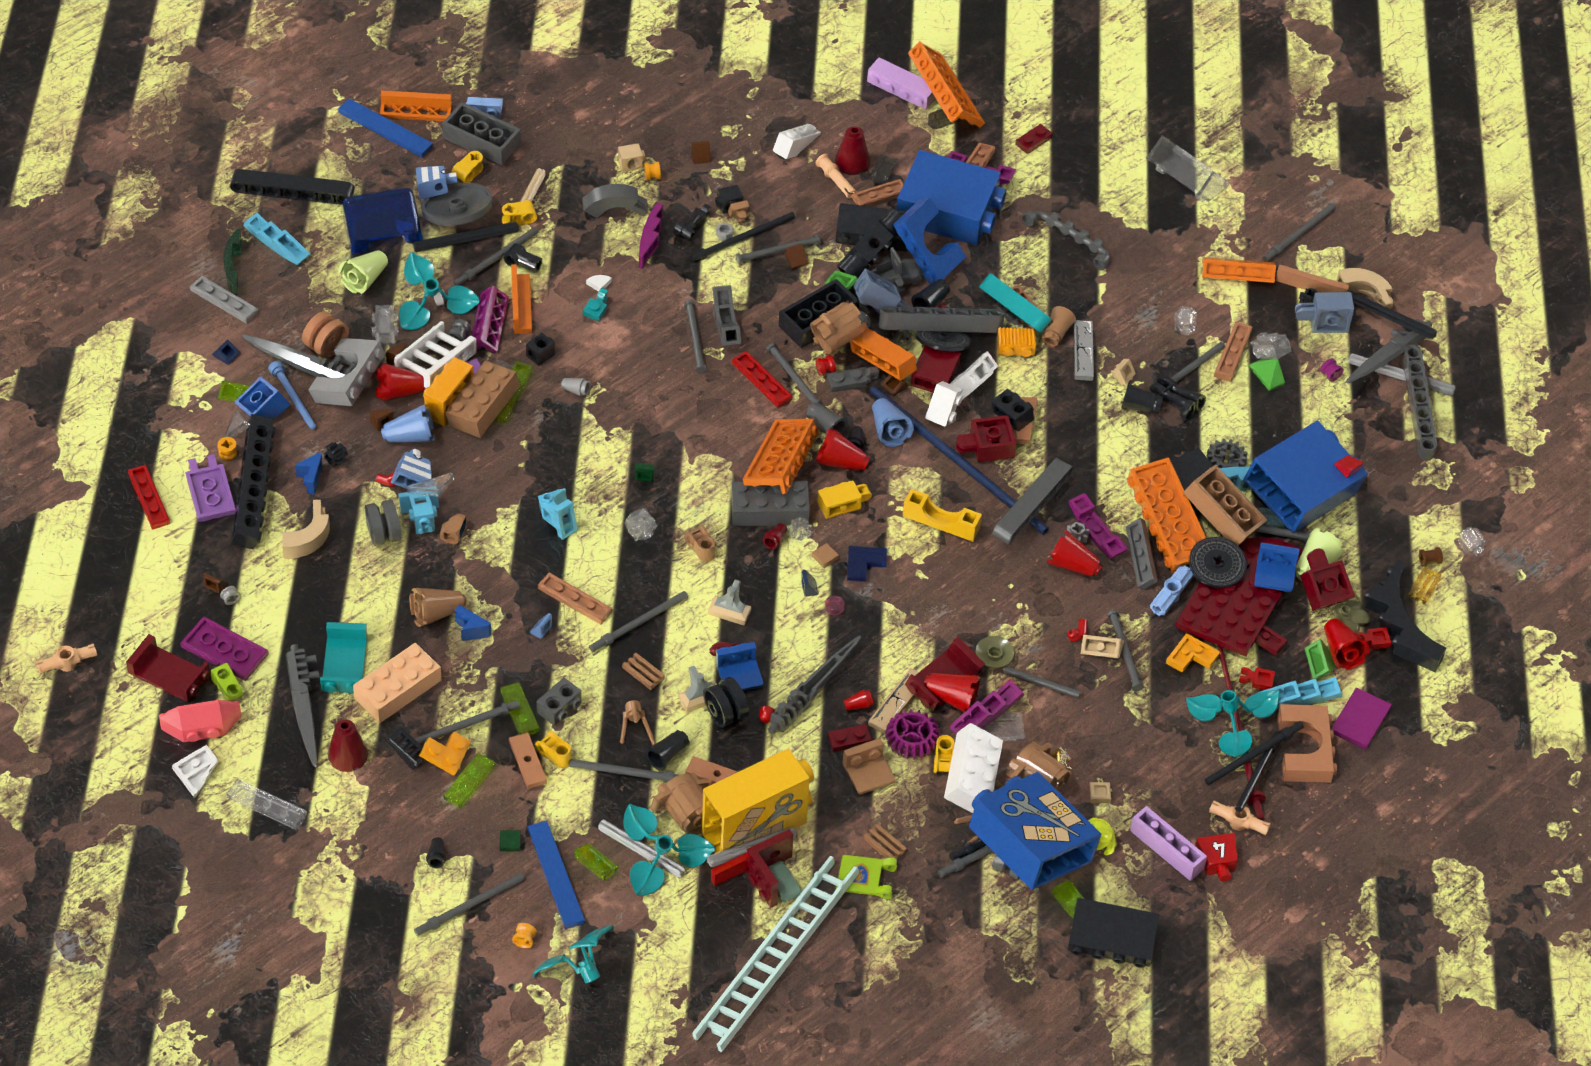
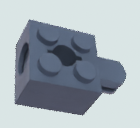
M866 268L854 284L859 302L865 306L870 305L874 307V310L879 314L880 308L885 306L909 307L905 301L901 300L895 284Z
M1351 292L1315 293L1313 303H1298L1295 306L1297 320H1310L1312 333L1349 332L1354 312Z

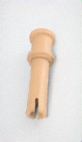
M828 154L819 156L816 160V165L822 168L824 175L831 178L848 199L852 198L851 192L856 193V190L838 171V165L830 160Z

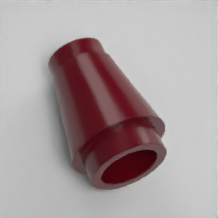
M779 523L765 533L764 545L769 549L778 548L788 530L787 526Z

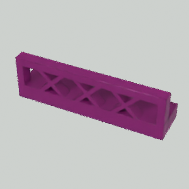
M493 285L480 294V302L471 336L476 338V350L483 346L494 354L498 351L509 296ZM496 296L502 299L501 304L498 303ZM493 309H496L499 315L498 318H496ZM490 323H493L496 329L495 332H493ZM490 336L493 345L487 342V337Z

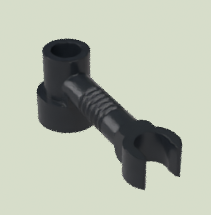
M705 203L689 224L679 221L673 233L691 240L695 235L693 229L703 218L710 214L709 209L711 206Z

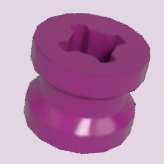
M1333 358L1325 361L1320 368V372L1327 375V379L1330 382L1337 380L1344 371Z

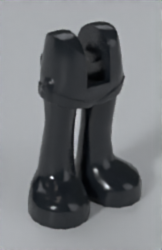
M1165 377L1158 378L1157 382L1150 386L1152 393L1162 396L1163 400L1177 405L1181 409L1180 416L1185 421H1189L1195 410L1200 411L1206 402L1205 395L1182 388L1175 381Z

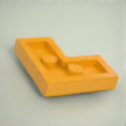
M1186 633L1167 658L1166 664L1182 673L1192 660L1210 669L1219 657L1220 651Z
M456 732L450 735L446 746L429 737L419 756L454 776L471 741Z

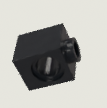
M738 185L717 189L715 203L717 208L720 207L722 214L728 213L730 204L743 201V195Z
M540 333L526 344V356L538 366L555 355V342L551 337H547L543 333Z

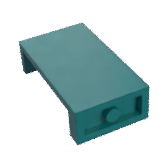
M327 622V644L323 677H320L321 692H346L352 694L354 693L353 685L363 679L367 645V624Z

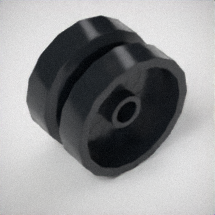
M727 677L721 680L718 685L712 684L704 688L703 697L705 705L712 719L719 727L724 728L732 724L734 719L739 721L749 715L746 696L734 678Z

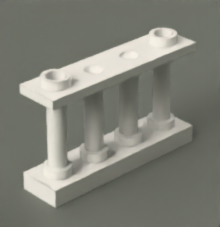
M441 321L398 354L394 359L396 367L402 369L406 367L422 375L424 387L427 388L432 385L435 377L440 375L446 363L450 362L453 357L465 362L476 353V338L470 335L464 341H460L444 333V322ZM439 340H443L455 346V348L449 351L436 343ZM431 349L444 357L437 360L424 352ZM419 358L433 366L425 369L413 363V361Z

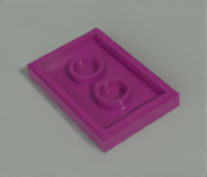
M1355 688L1331 730H1333L1334 735L1366 750L1391 709L1392 704L1359 688Z

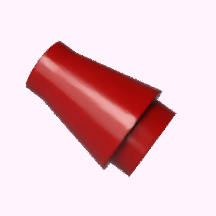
M864 689L843 700L846 711L870 708L871 705H874L870 690L864 691Z

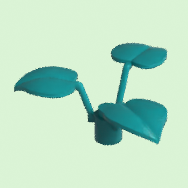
M414 252L409 254L404 266L405 279L411 285H418L422 282L425 294L421 305L416 301H407L400 307L399 320L402 329L417 330L428 323L430 312L423 307L427 297H433L438 292L445 299H448L447 308L457 315L468 313L479 304L480 300L473 291L459 285L450 287L447 296L442 291V288L439 287L437 279L432 278L434 275L432 263Z
M1233 690L1224 691L1220 696L1221 699L1213 694L1187 697L1186 701L1189 712L1199 721L1207 722L1213 720L1216 717V712L1220 713L1222 708L1227 713H1230L1233 732H1228L1221 736L1219 747L1223 753L1229 756L1240 757L1250 750L1252 736L1246 730L1237 732L1234 712L1237 711L1240 704L1248 713L1253 712L1255 717H1269L1277 710L1279 690L1251 695L1246 699L1245 704L1240 700L1239 696L1237 697Z
M629 804L626 808L623 824L628 837L634 841H640L645 836L648 839L656 840L654 848L657 855L652 864L647 861H639L630 870V882L635 894L638 896L652 894L661 887L664 881V871L659 867H655L659 857L667 854L671 848L679 852L678 857L683 865L692 868L703 864L715 850L708 840L695 834H685L679 837L677 842L679 848L675 846L672 838L668 835H649L657 828L656 816L650 810L633 804Z
M608 925L596 929L569 947V949L581 947L585 960L578 963L580 967H577L563 954L552 957L540 964L532 974L533 978L541 970L552 967L560 962H568L577 974L581 973L585 983L596 980L600 977V974L596 968L592 946L596 947L599 938L607 931H613L614 926ZM585 947H588L590 958H588Z

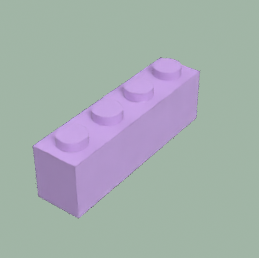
M878 58L868 69L867 82L925 110L936 99L924 78L884 59Z
M1144 807L1133 817L1130 831L1188 880L1191 881L1204 870L1207 856L1150 808Z

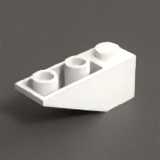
M811 124L779 132L773 151L785 159L795 157L813 142L821 132Z

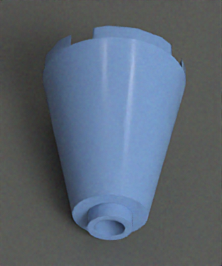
M885 398L878 399L873 403L872 411L877 436L885 446L896 447L902 445L907 437L910 438L912 436L914 426L907 415Z
M421 405L385 423L384 428L381 429L383 439H387L388 442L435 441V434L431 435V430L434 429L429 409H426L427 405Z

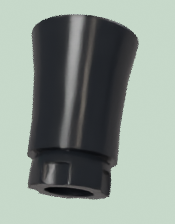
M943 279L931 283L928 287L912 296L911 302L913 307L935 308L946 298L950 292V286Z
M1128 383L1121 408L1158 414L1163 397Z
M677 730L658 743L648 747L645 750L646 758L656 770L664 771L678 755L685 751V748L690 745V741L686 733Z

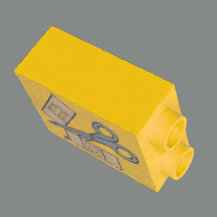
M788 748L703 788L702 835L714 846V853L789 827L796 829L806 824L807 808L813 802L809 783L814 781V773L809 763L805 759L797 761Z

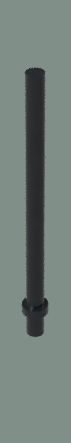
M790 212L709 248L699 249V252L690 255V258L693 262L701 258L706 259L708 255L794 219L795 214Z

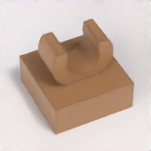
M748 201L730 204L728 210L730 218L736 216L738 223L745 222L749 209Z

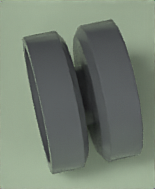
M392 499L381 502V513L375 503L365 505L366 524L374 546L384 544L386 535L391 542L402 539L399 518Z

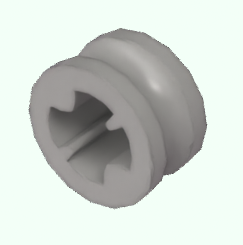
M228 586L221 592L220 597L226 605H232L240 599V593L234 586Z

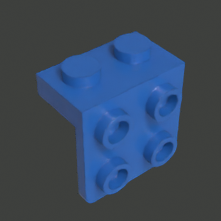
M1261 542L1254 585L1291 592L1294 585L1299 549Z
M755 642L716 649V666L721 680L732 677L743 691L763 686V680L756 662Z

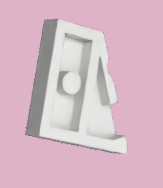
M205 745L173 764L172 769L195 798L218 764V759L209 747Z

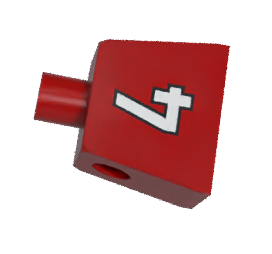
M1228 833L1197 838L1195 846L1207 856L1204 867L1206 874H1218L1221 882L1230 880V872H1234L1237 865L1235 834Z

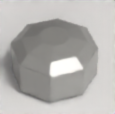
M722 223L717 226L716 236L719 239L727 240L733 237L734 228L731 224Z

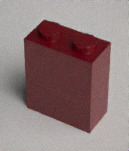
M924 346L916 363L917 370L911 374L910 386L934 393L938 383L944 381L950 384L960 365L961 353L942 351Z

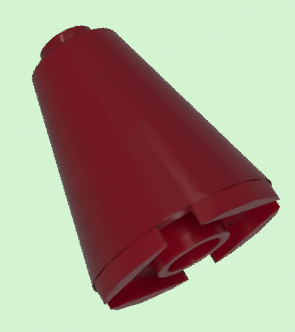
M856 126L849 127L846 130L835 157V164L838 165L839 170L848 175H858L863 170L864 172L867 171L870 166V156L863 130Z
M341 720L335 725L327 753L332 767L342 772H351L352 769L361 768L368 758L367 746L355 724L350 720Z

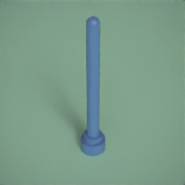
M281 361L272 362L268 367L270 373L280 380L311 430H315L316 424L285 376L284 365Z

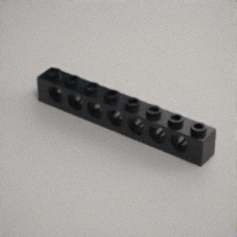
M251 414L246 427L231 545L254 549L256 542L260 543L262 536L259 528L263 525L264 516H261V512H264L266 501H263V497H266L268 490L265 482H268L270 475L267 467H270L272 460L269 453L273 449L274 442H271V438L275 434V427H273L274 419Z

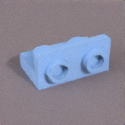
M468 97L467 105L501 119L503 99Z

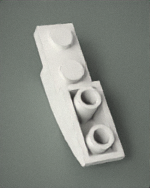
M987 351L950 384L963 389L961 393L963 400L990 377L998 365Z

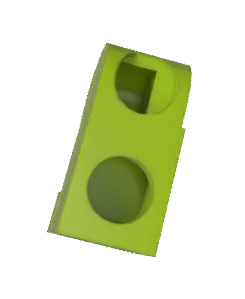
M224 663L211 670V680L222 692L225 700L232 702L243 696L242 689L228 663Z

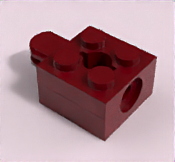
M1004 415L971 420L970 434L958 435L957 451L959 453L975 452L978 463L1015 458L1016 440L1009 416Z
M1320 548L1308 553L1307 561L1310 570L1301 574L1300 577L1312 611L1343 603L1355 597L1343 560L1329 564L1325 551Z

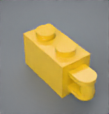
M852 480L818 490L817 503L825 519L861 509V502L871 499L872 494L866 484L856 486Z

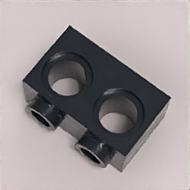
M1008 388L991 400L993 413L997 416L1008 415L1011 427L1017 432L1034 420L1033 406L1029 402L1022 400L1016 392L1013 393Z

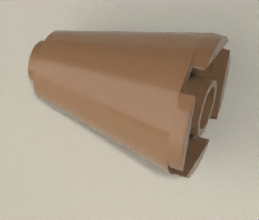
M413 588L412 591L414 593L410 594L409 597L411 615L416 616L417 620H414L418 627L426 626L454 614L455 609L459 605L466 606L465 595L460 591Z

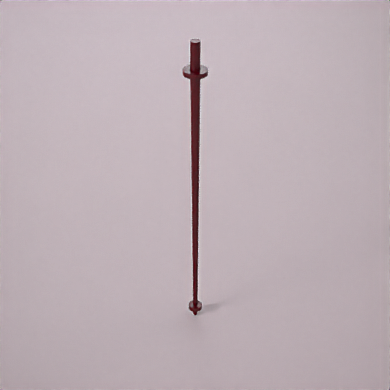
M1217 645L1218 651H1220L1219 656L1227 690H1233L1223 648ZM1237 709L1234 712V718L1238 732L1243 729ZM1251 761L1244 764L1248 782L1253 774ZM1256 785L1247 804L1253 805L1256 818L1264 821L1265 818L1261 804L1266 800L1264 792L1258 791Z

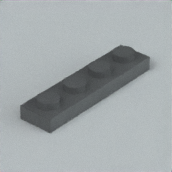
M1140 517L1127 525L1126 531L1137 584L1140 589L1144 590L1156 583L1158 579L1146 522Z

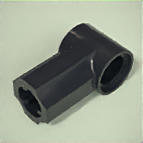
M514 243L503 257L508 266L511 267V265L517 264L533 272H538L542 264L541 257L526 252V249L518 243Z

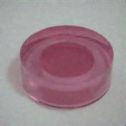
M836 595L829 596L825 601V610L831 615L842 613L844 610V600Z

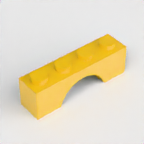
M914 489L910 490L903 506V517L972 542L980 530L982 514L966 508L959 512L942 510L932 502L928 494Z

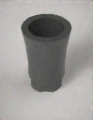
M818 402L812 403L806 412L807 418L814 419L815 425L825 434L828 429H834L843 434L847 428L848 421L846 418L834 413Z

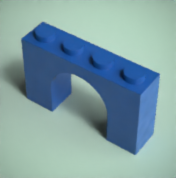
M931 198L918 200L893 225L905 243L906 248L913 256L915 263L924 274L925 279L930 284L939 279H944L966 256L958 242L945 244L935 255L927 249L924 242V230L926 225L939 211Z

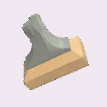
M734 580L733 585L727 589L726 595L721 597L714 596L708 609V615L745 626L751 612V606L745 605L740 601L739 589L741 581Z
M695 666L689 667L691 677L690 688L678 694V698L686 713L706 706L703 690L712 684H716L715 680L706 682L703 674L698 673Z

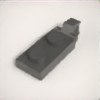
M861 367L829 373L826 379L831 392L864 387L872 380H878L879 370L877 367Z

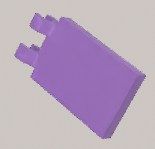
M214 454L207 456L209 467L198 469L196 458L188 460L190 471L185 472L198 522L235 514V505L223 464L217 465Z

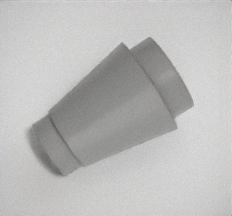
M564 378L561 387L582 397L589 394L591 384L586 378Z

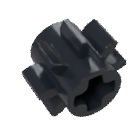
M1306 288L1305 293L1300 292L1299 303H1313L1314 295L1318 293L1317 290Z
M332 442L325 447L327 451L324 453V457L330 465L335 464L337 466L346 462L344 457L348 453L343 444Z

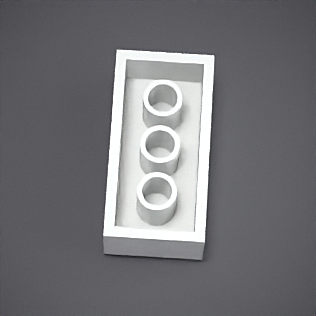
M972 723L957 732L944 798L973 813L972 801L985 789H989L991 792L994 791L1003 740Z

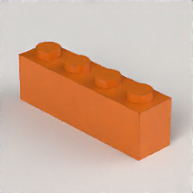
M869 328L850 341L851 351L900 381L917 370L916 357L913 353L906 351L901 346L894 344Z

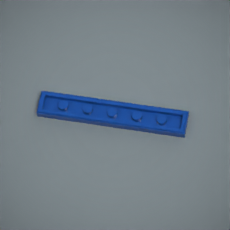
M350 98L338 108V113L421 158L433 148V143Z
M544 821L529 825V835L564 928L568 929L585 924V919L548 822Z

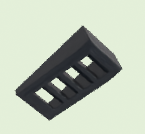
M399 727L386 739L388 744L412 770L424 760L420 756L416 759L412 757L416 753L420 755L423 746L402 727ZM401 735L403 738L396 743L394 740ZM406 741L408 744L402 748L400 745ZM412 747L413 751L408 754L406 751Z

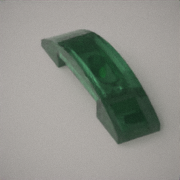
M237 229L229 238L223 256L226 283L231 293L238 296L237 270H232L233 255H241L242 239L240 229Z

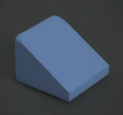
M548 613L542 617L530 630V633L540 639L543 638L552 627V614Z

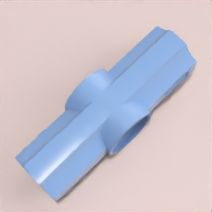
M1185 565L1183 567L1179 566L1172 577L1165 581L1163 589L1150 604V609H1152L1154 614L1158 616L1165 615L1173 603L1179 600L1180 594L1194 576L1190 568Z

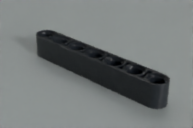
M245 169L235 170L230 183V189L236 193L336 205H349L355 190V186L347 181Z

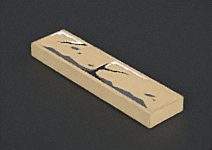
M912 668L907 671L868 721L869 726L886 734V727L890 719L894 718L896 713L901 714L915 695L909 692L905 684L911 674L915 676L919 672Z

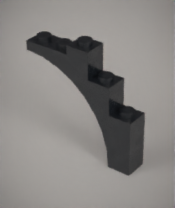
M1397 560L1395 566H1390L1387 572L1388 578H1384L1381 584L1375 583L1373 589H1368L1364 598L1367 600L1365 608L1381 614L1378 620L1381 623L1380 628L1386 627L1388 634L1394 637L1392 645L1395 646L1393 654L1436 673L1444 658L1446 647L1425 635L1412 622L1405 611L1399 590V582L1405 562Z

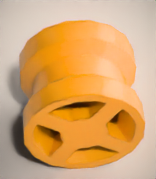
M654 162V164L644 163L646 180L651 178L661 179L659 162Z
M231 437L221 438L217 444L219 457L224 461L235 459L238 454L235 439Z
M519 923L516 927L517 933L514 934L512 942L520 948H531L533 945L532 938L536 936L537 930L530 924Z

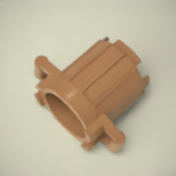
M842 302L810 323L811 330L815 336L813 340L816 345L820 344L825 350L823 354H833L837 349L858 337L867 329L866 322L861 324L859 318L861 313L852 302Z
M1033 741L1020 752L1016 759L1013 758L1008 766L1011 767L1010 774H1006V777L1009 780L1015 776H1019L1022 779L1039 772L1061 794L1062 792L1059 790L1063 783H1069L1072 772L1068 770L1067 766L1050 756L1052 749L1050 743L1040 746Z
M695 773L680 774L666 784L663 782L658 786L660 793L654 796L650 808L652 811L667 809L682 831L698 835L702 833L703 788L710 786L712 781L710 779L699 780Z

